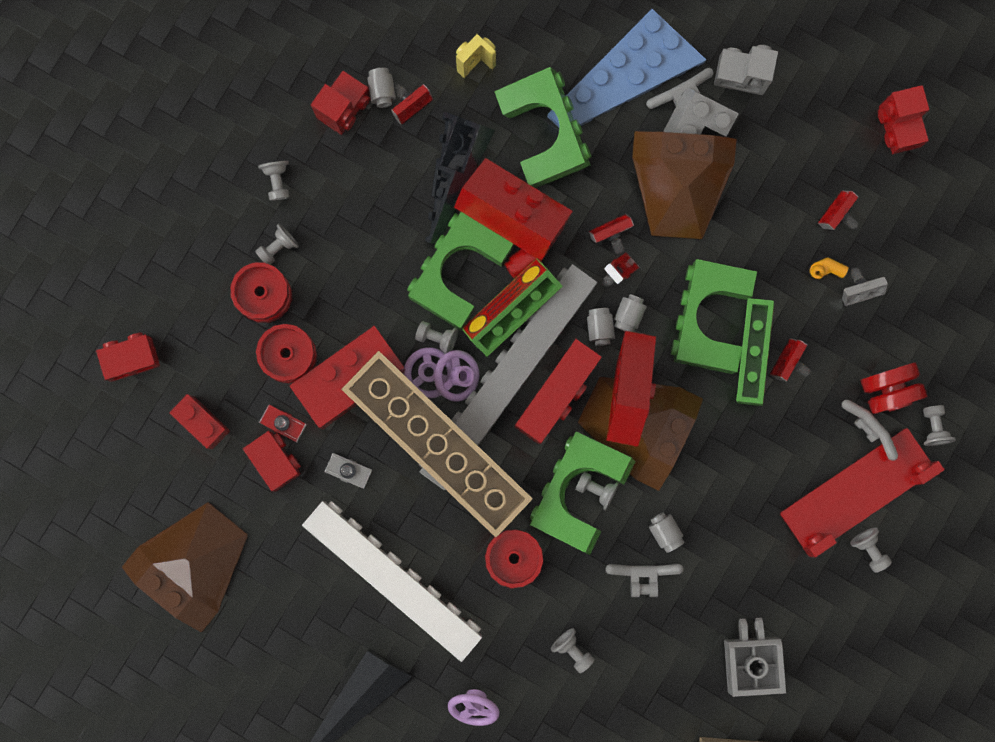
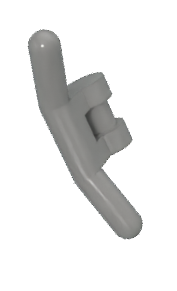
M706 68L689 80L649 99L646 103L647 107L653 109L671 100L677 106L686 87L700 93L697 86L712 77L713 70Z
M844 400L842 402L843 409L859 417L854 424L867 433L866 437L871 442L880 438L888 459L895 461L898 458V453L889 432L870 411L850 400Z
M609 564L606 566L608 574L630 576L631 597H640V595L658 597L657 576L681 574L684 570L681 564L658 566ZM639 577H648L649 584H640Z

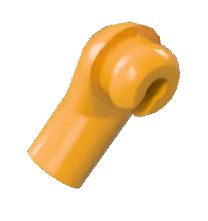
M824 258L813 263L810 267V273L815 279H821L830 273L844 278L849 267L831 258Z

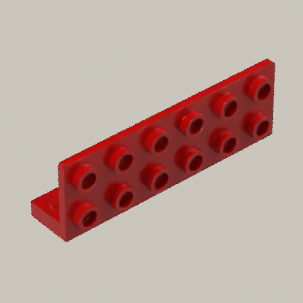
M903 429L891 437L898 453V458L895 461L888 459L881 444L781 511L780 515L808 556L817 557L836 544V538L914 485L925 484L944 471L939 461L931 462L909 429Z

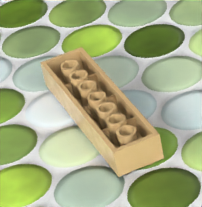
M380 351L341 389L495 537L533 499Z

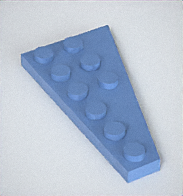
M651 9L566 95L570 97L574 110L571 111L573 119H577L580 126L592 121L593 118L605 112L608 113L617 106L657 88L664 82L704 64L706 59L661 16ZM551 110L547 117L559 127L557 115Z

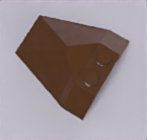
M634 132L632 158L652 236L703 238L733 169L737 139L672 132Z
M599 377L577 423L597 442L635 460L636 462L630 475L635 480L659 491L674 467L696 421L703 398L680 387L656 384L653 400L650 399V411L648 418H646L638 447L606 441L614 378Z
M207 502L140 545L124 563L122 568L138 588L172 616L199 632H203L220 610L223 597L230 584L231 576L238 563L248 534Z

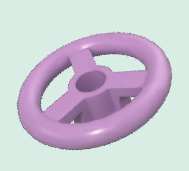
M422 348L408 358L404 367L406 369L404 376L427 398H436L441 396L437 389L426 391L420 389L419 386L424 382L434 381V374L431 377H426L424 372L427 368L435 371L436 364L431 361V355L441 358L444 352L436 348ZM420 357H423L424 363L418 369L419 376L413 380L411 375L412 367ZM450 360L445 364L447 376L442 374L443 383L449 378L450 371L452 370Z
M453 350L444 354L439 359L434 371L436 388L444 398L450 401L467 399L473 390H476L479 382V368L475 359L467 352L461 350ZM459 358L464 359L470 367L460 366ZM450 360L452 370L450 371L449 378L443 383L442 371L445 364ZM453 385L469 386L464 392L459 394L448 391Z
M468 690L466 694L453 697L448 703L450 714L455 719L469 725H489L499 718V709L496 704L487 699V695L480 690ZM463 703L466 706L465 710L459 712L456 709V705ZM479 715H481V716H486V717H484V718L471 717V716H479Z

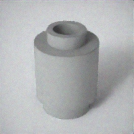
M388 68L370 70L367 81L371 103L377 104L379 108L391 106L392 102L396 100L392 74L389 73Z
M631 294L628 298L623 297L614 318L616 321L614 327L624 332H634L635 329H638L647 307L642 304L644 300Z
M609 308L589 310V316L587 317L589 341L595 342V346L610 345V340L615 339L613 316L609 313Z
M662 512L650 519L652 524L649 526V529L660 548H664L666 553L684 544L683 534L671 514L665 515Z

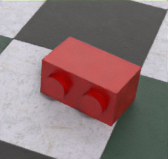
M136 333L128 336L127 341L118 343L117 340L103 344L102 349L96 350L104 379L113 382L160 367L152 337L143 335V333Z
M187 394L170 412L207 449L213 450L230 432L221 421L192 395Z
M267 431L244 447L243 450L270 490L276 492L301 475L298 470L301 465L293 454L288 456L283 448L286 446V443L279 433L274 435L273 432Z

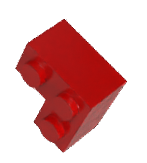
M342 71L332 87L326 84L323 86L311 103V107L318 120L342 135L345 129L348 131L356 121L355 115L359 109L364 110L370 101L369 89Z
M923 85L893 92L879 106L878 118L881 124L884 123L886 130L885 143L888 148H891L892 154L920 148L929 141L922 116L929 111Z

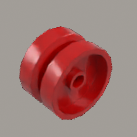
M251 263L241 268L235 274L231 283V298L234 306L248 319L258 323H270L280 319L288 311L292 302V289L288 280L276 267L267 263ZM261 289L265 291V293L262 296L258 295V292Z
M289 324L276 325L265 331L259 339L256 349L257 362L263 372L274 380L287 384L294 383L314 369L318 357L316 345L311 337L297 326ZM290 350V356L283 358L282 356L286 355L284 351Z
M916 362L860 380L864 392L882 391V395L873 397L868 401L872 414L900 409L912 405L914 401L928 397L924 384L917 383L906 386L905 382L916 379L920 375Z
M518 529L505 530L497 537H494L488 544L485 555L486 568L491 577L500 585L509 588L524 587L533 582L540 573L543 564L542 549L537 540L527 532ZM513 553L519 556L518 562L515 564L509 561V557Z

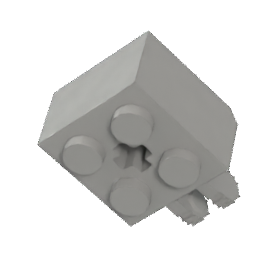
M756 618L754 622L756 638H748L746 619H740V639L724 640L728 693L733 697L786 693L781 639L764 636L762 618ZM753 661L760 664L759 667L755 668V672L750 669V664Z

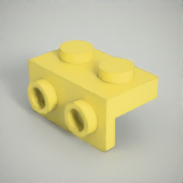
M478 34L469 43L464 42L456 51L457 72L465 78L481 60L489 68L493 69L496 66V51L494 50L496 47L486 37L482 39Z

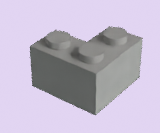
M766 45L753 46L749 54L742 53V50L737 48L723 49L719 56L714 85L763 95L773 80L778 51H774Z
M686 87L663 132L700 135L706 126L727 136L738 113Z

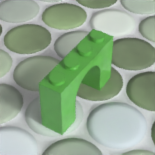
M551 67L494 91L502 114L510 119L537 107L551 108L557 115L559 134L553 146L541 154L520 162L527 183L534 188L590 166L588 160L591 157L590 150L587 144H583L580 134L583 133L578 120L573 119L571 113L574 110L572 101L569 96H565L562 89L565 86L564 79L560 72H556Z
M461 212L459 215L454 214L448 224V227L451 229L446 236H440L434 247L437 251L432 258L430 256L426 258L421 267L423 273L420 278L417 279L415 277L407 289L410 292L408 295L410 300L462 331V327L465 326L475 308L472 304L449 291L444 285L441 272L445 261L458 251L471 250L502 267L515 244Z
M699 259L694 261L693 266H688L685 280L689 281L688 290H683L681 305H684L683 315H678L676 330H680L678 340H673L671 355H675L673 362L730 374L738 372L742 347L717 342L706 337L698 327L696 313L700 302L711 295H725L744 300L751 298L757 275L756 271Z
M575 432L574 436H570L566 442V453L563 459H559L554 467L553 473L555 475L551 483L548 482L542 491L543 499L540 505H537L531 513L530 519L532 522L530 525L590 555L601 531L574 518L570 514L565 504L566 488L575 476L584 471L598 472L619 483L625 484L636 461L617 450Z

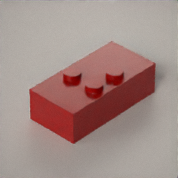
M487 158L484 159L462 187L454 206L457 210L541 261L563 231L573 212Z
M375 326L290 385V388L320 429L323 430L357 406L341 389L378 351L401 373L406 370Z
M625 331L615 369L606 441L637 447L639 445L645 421L650 411V399L653 400L656 384L652 383L656 336Z
M575 339L518 420L515 428L540 445L557 420L560 418L564 421L572 407L568 404L571 400L577 401L587 388L583 383L599 362L601 356Z

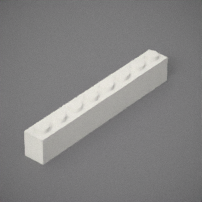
M322 501L302 526L462 662L482 638V635L479 633L481 628L471 619L467 622L459 616L461 611L451 602L446 605L439 599L441 594L434 587L429 585L426 588L419 581L422 578L410 568L406 571L399 564L402 560L390 551L386 554L380 548L382 543L370 534L369 537H366L360 531L363 527L353 518L345 519L341 515L343 510L333 501H330L329 504L326 501Z

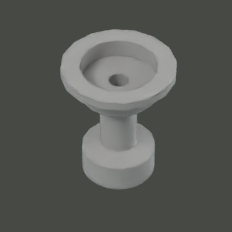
M288 161L271 162L258 166L265 175L271 177L273 191L268 193L270 201L290 198L289 191L283 189L280 175L285 172L286 165L289 164Z
M279 223L275 232L277 239L267 248L260 246L255 251L259 258L269 265L275 261L273 255L281 248L291 249L299 247L292 235Z
M424 321L420 323L415 340L424 343L426 339L440 343V350L444 354L453 350L458 336V328L448 329L442 334L431 330L430 323Z
M937 405L924 408V417L930 418L932 433L927 436L924 445L936 446L956 441L955 437H952L948 431H943L941 416L945 414L944 406Z
M584 471L575 490L581 493L588 490L600 496L599 502L603 505V510L606 511L617 491L619 483H609L603 487L591 481L592 475Z
M878 528L865 530L850 542L852 547L867 550L872 559L869 565L873 572H880L892 563L887 554L881 555L875 545L878 541Z
M571 628L554 642L551 651L567 652L576 661L574 668L579 673H582L592 665L594 658L590 653L583 655L574 645L576 642V631L574 628Z

